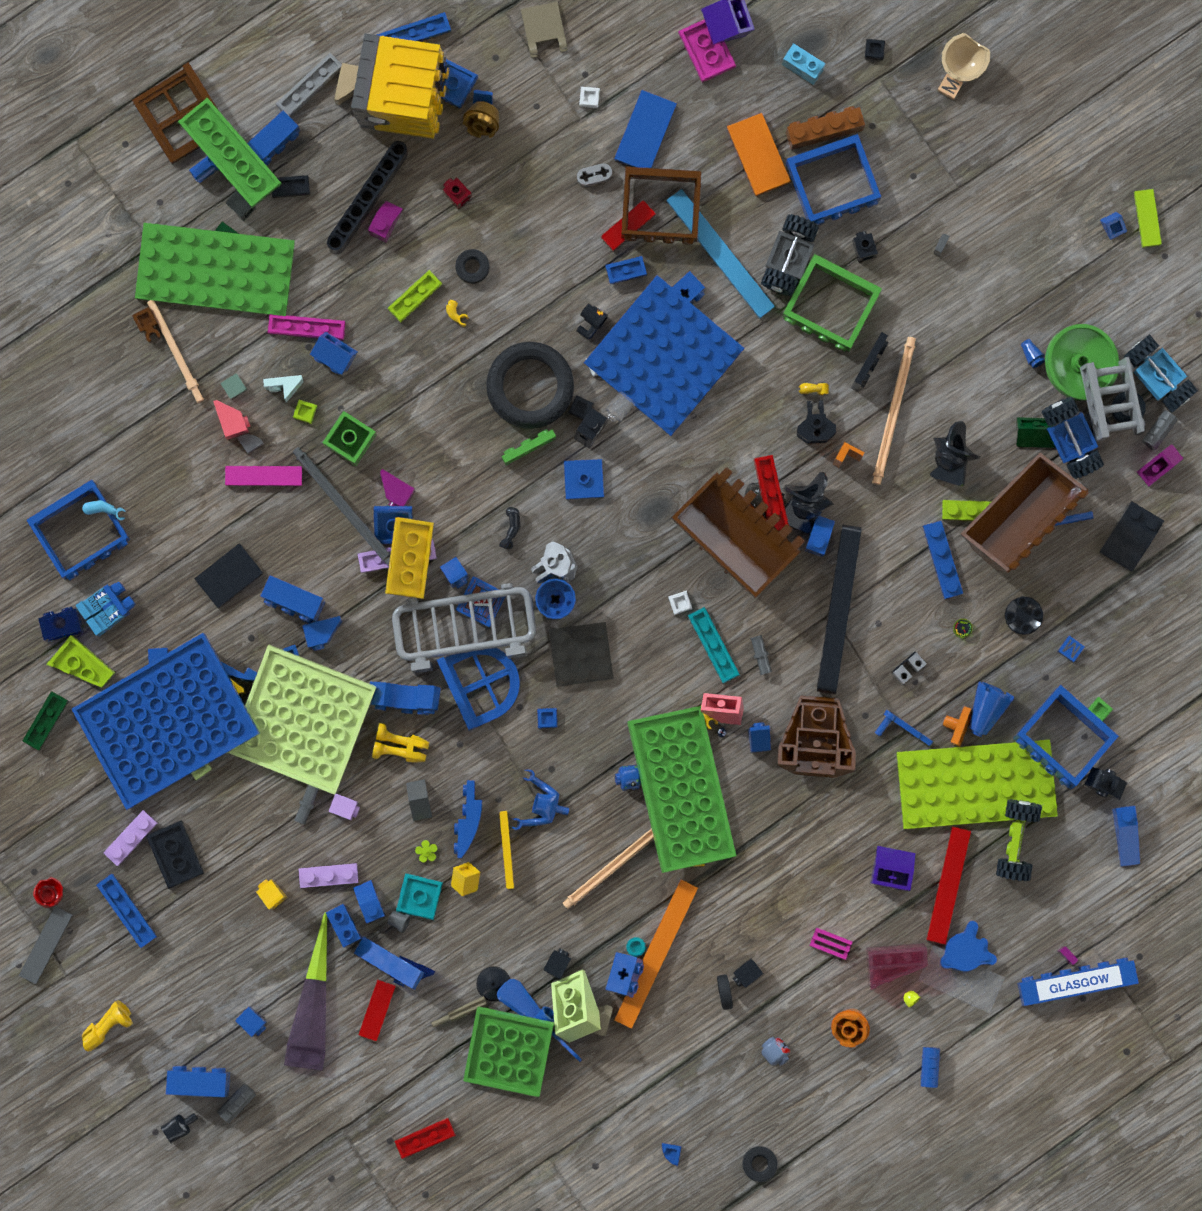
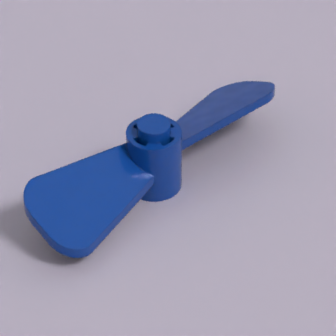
M509 979L498 989L497 997L499 1001L517 1014L554 1022V1011L546 1006L540 1009L520 981ZM552 1031V1036L581 1062L582 1059Z

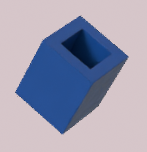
M251 1006L235 1020L251 1037L255 1035L260 1036L266 1029L264 1025L267 1022Z

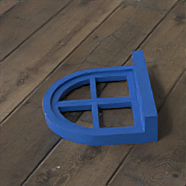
M491 648L452 654L437 660L469 731L501 717L515 703L520 687L519 674L514 662L508 659L506 653L500 649ZM476 655L491 656L499 660L505 669L486 677ZM473 656L483 679L462 687L453 665ZM509 675V692L505 700L499 705L489 683ZM486 685L496 708L476 717L466 694Z

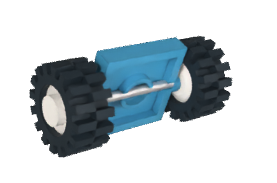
M1149 334L1124 355V358L1129 357L1133 368L1144 360V363L1133 373L1158 401L1169 391L1172 392L1162 402L1173 413L1190 400L1198 390L1189 379L1177 388V385L1187 375L1163 348L1152 357L1149 356L1160 346Z

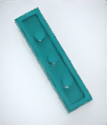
M703 607L689 614L688 618L722 684L739 676L740 674L706 608Z

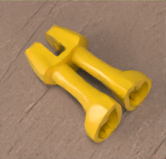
M379 723L376 740L406 746L407 749L375 742L372 758L378 759L381 755L389 754L404 757L406 762L426 761L427 755L413 752V748L428 749L430 742L415 735H412L410 738L392 734L387 730L385 724Z
M119 1000L115 1001L96 1025L91 1023L83 1032V1048L86 1051L94 1050L104 1042L106 1033L116 1024L126 1028L130 1027L133 1022L129 1017L131 1012L128 1007Z

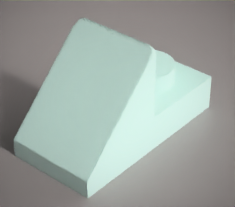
M298 375L263 379L264 387L269 392L281 391L280 388H283L284 399L287 402L302 385L303 377Z

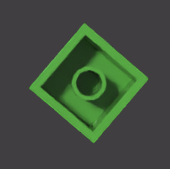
M343 411L323 441V445L354 466H357L377 434L376 431Z

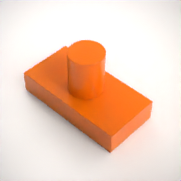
M964 706L959 719L946 716L943 726L955 730L951 743L957 747H961L970 723L971 708Z

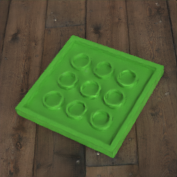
M478 1006L463 1081L540 1097L554 1022Z

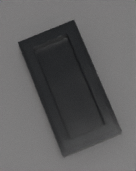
M309 175L279 177L277 179L281 182V185L272 192V198L310 195Z

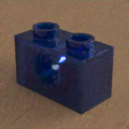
M71 606L61 609L62 612L54 614V611L44 613L43 617L38 618L43 640L50 642L69 637L70 635L84 633L79 610L73 609ZM59 619L65 620L63 628H57L56 626Z

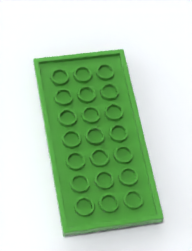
M144 223L135 298L287 316L295 240Z
M701 706L628 721V728L662 873L736 857Z

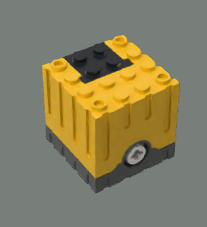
M364 33L351 105L360 128L434 139L435 133L438 134L440 127L438 115H442L443 110L441 97H445L446 93L444 80L448 79L449 76L448 63L440 45Z

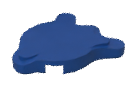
M970 921L964 932L956 934L947 942L944 955L940 959L942 968L956 969L964 973L970 972L980 965L992 966L997 962L996 956L987 949V939L976 938L978 924L975 921Z

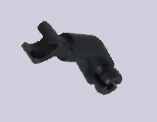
M513 507L506 509L510 527L506 533V538L499 544V547L507 550L512 549V539L515 538L521 527L520 512L517 508Z

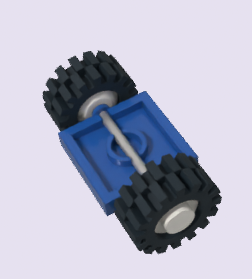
M1068 397L1044 408L1042 415L1047 425L1051 426L1047 428V431L1062 462H1068L1066 465L1071 476L1077 479L1097 471L1103 467L1104 462L1098 450H1093L1098 445L1083 413H1078L1079 409L1073 397Z

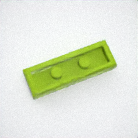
M1154 190L1135 191L1134 199L1142 248L1161 246Z
M428 270L387 309L401 323L442 286V283Z

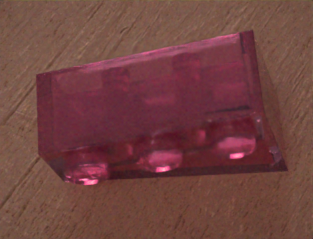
M924 943L866 947L868 985L871 990L879 985L889 983L903 975L906 976L928 966L927 947Z

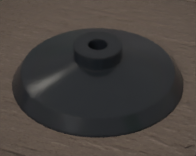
M488 967L477 978V990L486 1000L499 1001L497 991L510 979V976L500 967Z

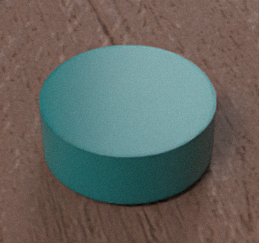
M634 937L627 942L626 949L631 956L638 957L645 952L646 945L641 938Z

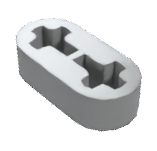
M605 163L583 168L577 173V182L583 187L607 182L611 179L612 169ZM601 169L608 171V173H606V177H603V175L596 174L600 173ZM583 173H586L587 176L593 175L588 178L587 182L584 179H580Z

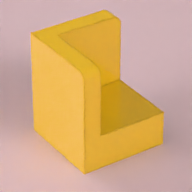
M469 862L453 867L451 887L461 896L476 892L479 885L480 871Z

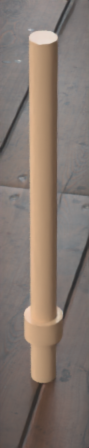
M148 301L147 304L186 380L185 384L188 390H191L197 403L202 402L204 399L198 389L199 384L196 378L193 379L155 301Z

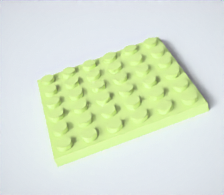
M268 645L245 705L260 734L228 753L335 795L377 686Z

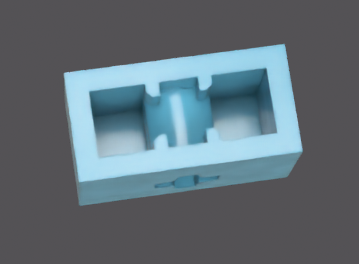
M794 43L782 62L784 67L813 85L825 67L824 62Z

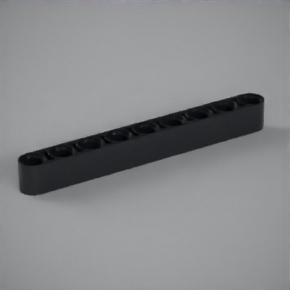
M842 524L817 692L836 695L862 527Z

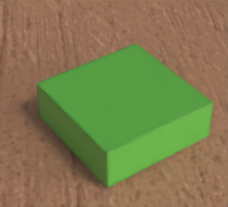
M1097 697L1088 708L1102 722L1113 710L1100 697Z

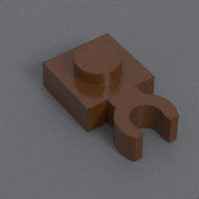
M149 307L132 315L141 333L146 331V339L149 343H152L150 339L152 334H156L159 339L161 338L159 331L153 328L158 323Z

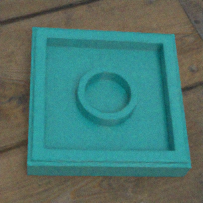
M405 873L396 911L434 920L443 882Z

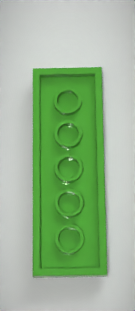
M208 98L178 121L181 127L251 208L255 207L281 185L277 177Z

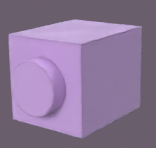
M335 794L329 812L352 821L353 817H357L360 807H358V802Z

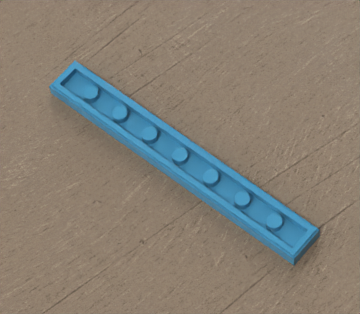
M680 189L667 199L666 202L692 233L693 202ZM699 211L697 241L759 319L774 309L775 306Z

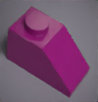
M385 201L368 229L369 235L387 243L403 209Z
M1171 444L1138 470L1137 473L1149 487L1184 458Z
M382 469L380 474L386 499L389 501L388 505L407 506L415 493V488Z

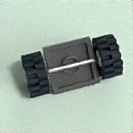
M787 215L782 231L778 232L765 266L767 269L762 278L761 285L773 292H778V294L793 296L798 283L797 280H801L815 245L810 243L814 242L819 229L815 222H811V220L799 217L798 215Z

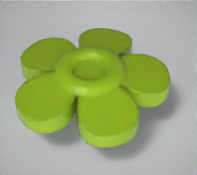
M427 840L422 841V847L418 846L415 849L416 854L420 855L419 860L426 862L428 857L430 861H434L436 855L432 852L437 851V846L435 844L430 845Z

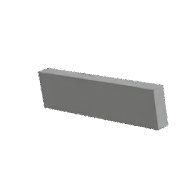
M329 53L276 103V106L281 111L284 110L289 117L293 116L340 72L342 64Z

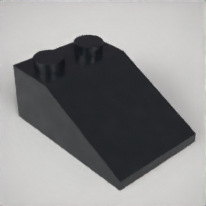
M1131 501L1126 506L1099 553L1133 572L1160 530L1164 520Z

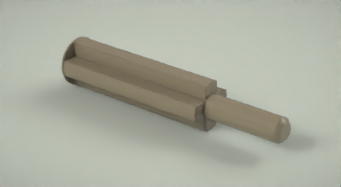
M483 996L448 1012L447 1016L433 1021L431 1024L433 1027H436L450 1020L451 1022L475 1012L478 1006L487 1007V1000Z

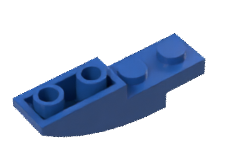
M467 780V785H463V796H466V804H463L462 815L466 816V819H458V823L454 825V835H458V843H454V854H458L457 858L462 859L469 850L477 833L482 813V800H475V781Z

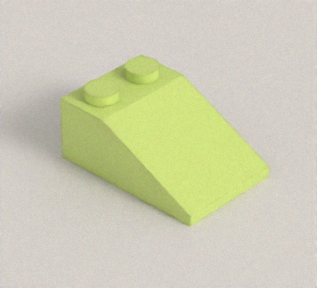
M584 970L551 983L555 1034L570 1043L601 1029L599 1010Z

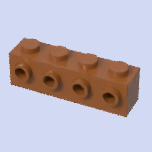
M851 106L845 108L840 113L833 111L827 113L825 117H811L807 119V122H793L787 127L786 135L790 149L794 150L863 131L865 122L860 107L855 108Z

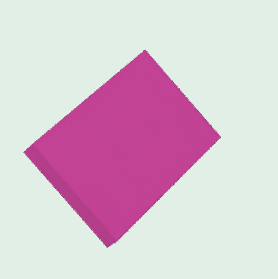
M705 19L678 31L702 83L736 68L726 43L722 42L713 45Z

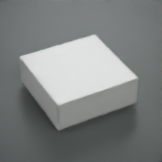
M581 87L579 107L598 108L600 88Z
M687 591L668 596L674 615L693 609Z

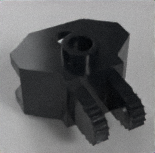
M819 400L818 403L819 414H812L813 405L811 401H807L806 419L797 427V437L806 444L827 443L835 436L836 424L826 418L823 400Z
M1092 767L1089 770L1090 773L1084 785L1097 791L1096 794L1104 798L1108 796L1120 800L1128 782L1116 776L1117 773L1110 769L1104 771Z

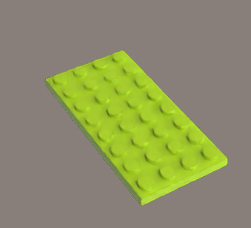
M1050 740L1034 741L1052 757ZM1017 742L896 752L903 829L1015 820L1005 816L1007 800H1022L1042 805L1040 818L1057 817L1054 775H1050L1040 762L1034 761L1030 757V753L1025 749H1021Z

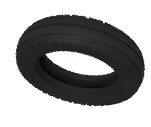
M521 342L506 348L493 361L487 375L486 389L491 406L503 420L516 427L535 429L553 423L567 410L573 397L574 378L568 362L557 350L539 342ZM528 359L538 360L548 365L557 379V391L552 401L544 408L535 411H525L513 406L506 398L503 390V382L508 370L514 364Z

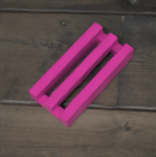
M816 927L809 946L846 960L852 941ZM818 933H821L833 939L844 942L847 944V946H841L829 940L818 937L817 935ZM815 940H818L835 948L841 949L844 951V953L840 954L823 946L815 944Z

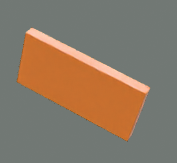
M762 113L727 126L755 197L791 182Z

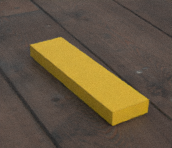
M500 811L506 888L514 889L508 812Z

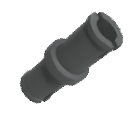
M762 635L750 638L755 652L753 656L754 659H757L760 675L772 672L767 656L769 653L768 651L766 652Z
M309 784L303 799L299 802L301 805L294 821L306 825L311 809L315 806L313 803L319 788Z

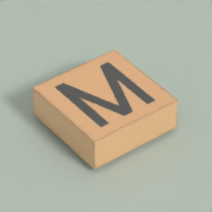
M946 74L937 91L954 100L963 82Z

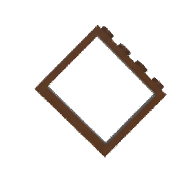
M625 167L621 238H625L626 241L644 239L645 242L650 243L655 242V240H663V243L667 244L681 241L685 245H692L693 242H697L701 171ZM630 179L695 183L692 234L627 230Z

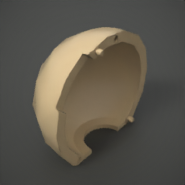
M965 33L954 36L946 43L942 52V64L945 71L958 81L970 82L978 79L986 71L990 63L989 49L980 45Z

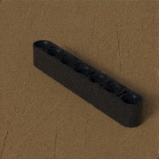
M395 141L391 144L329 235L327 246L331 253L341 254L406 160L408 150L404 142ZM396 148L404 149V152L400 155L394 153ZM391 163L394 166L391 170H385L383 168L384 165ZM377 178L383 180V183L379 186L373 184ZM365 194L373 196L370 201H364L362 198ZM356 209L362 211V214L358 217L352 215ZM344 225L352 227L349 232H343L341 229ZM338 240L341 242V245L338 248H333L331 243Z

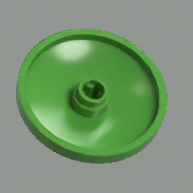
M1076 324L1059 331L1050 341L1045 355L1046 372L1052 385L1062 395L1069 398L1073 397L1074 400L1079 401L1087 400L1080 367L1094 362V366L1097 369L1119 366L1118 352L1111 338L1101 329L1088 324ZM1118 374L1099 376L1097 378L1099 386L1101 388L1112 386Z

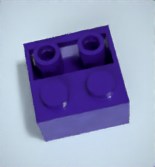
M720 0L701 9L713 45L745 37L755 30L745 0Z
M877 846L870 884L910 891L914 874L915 853Z

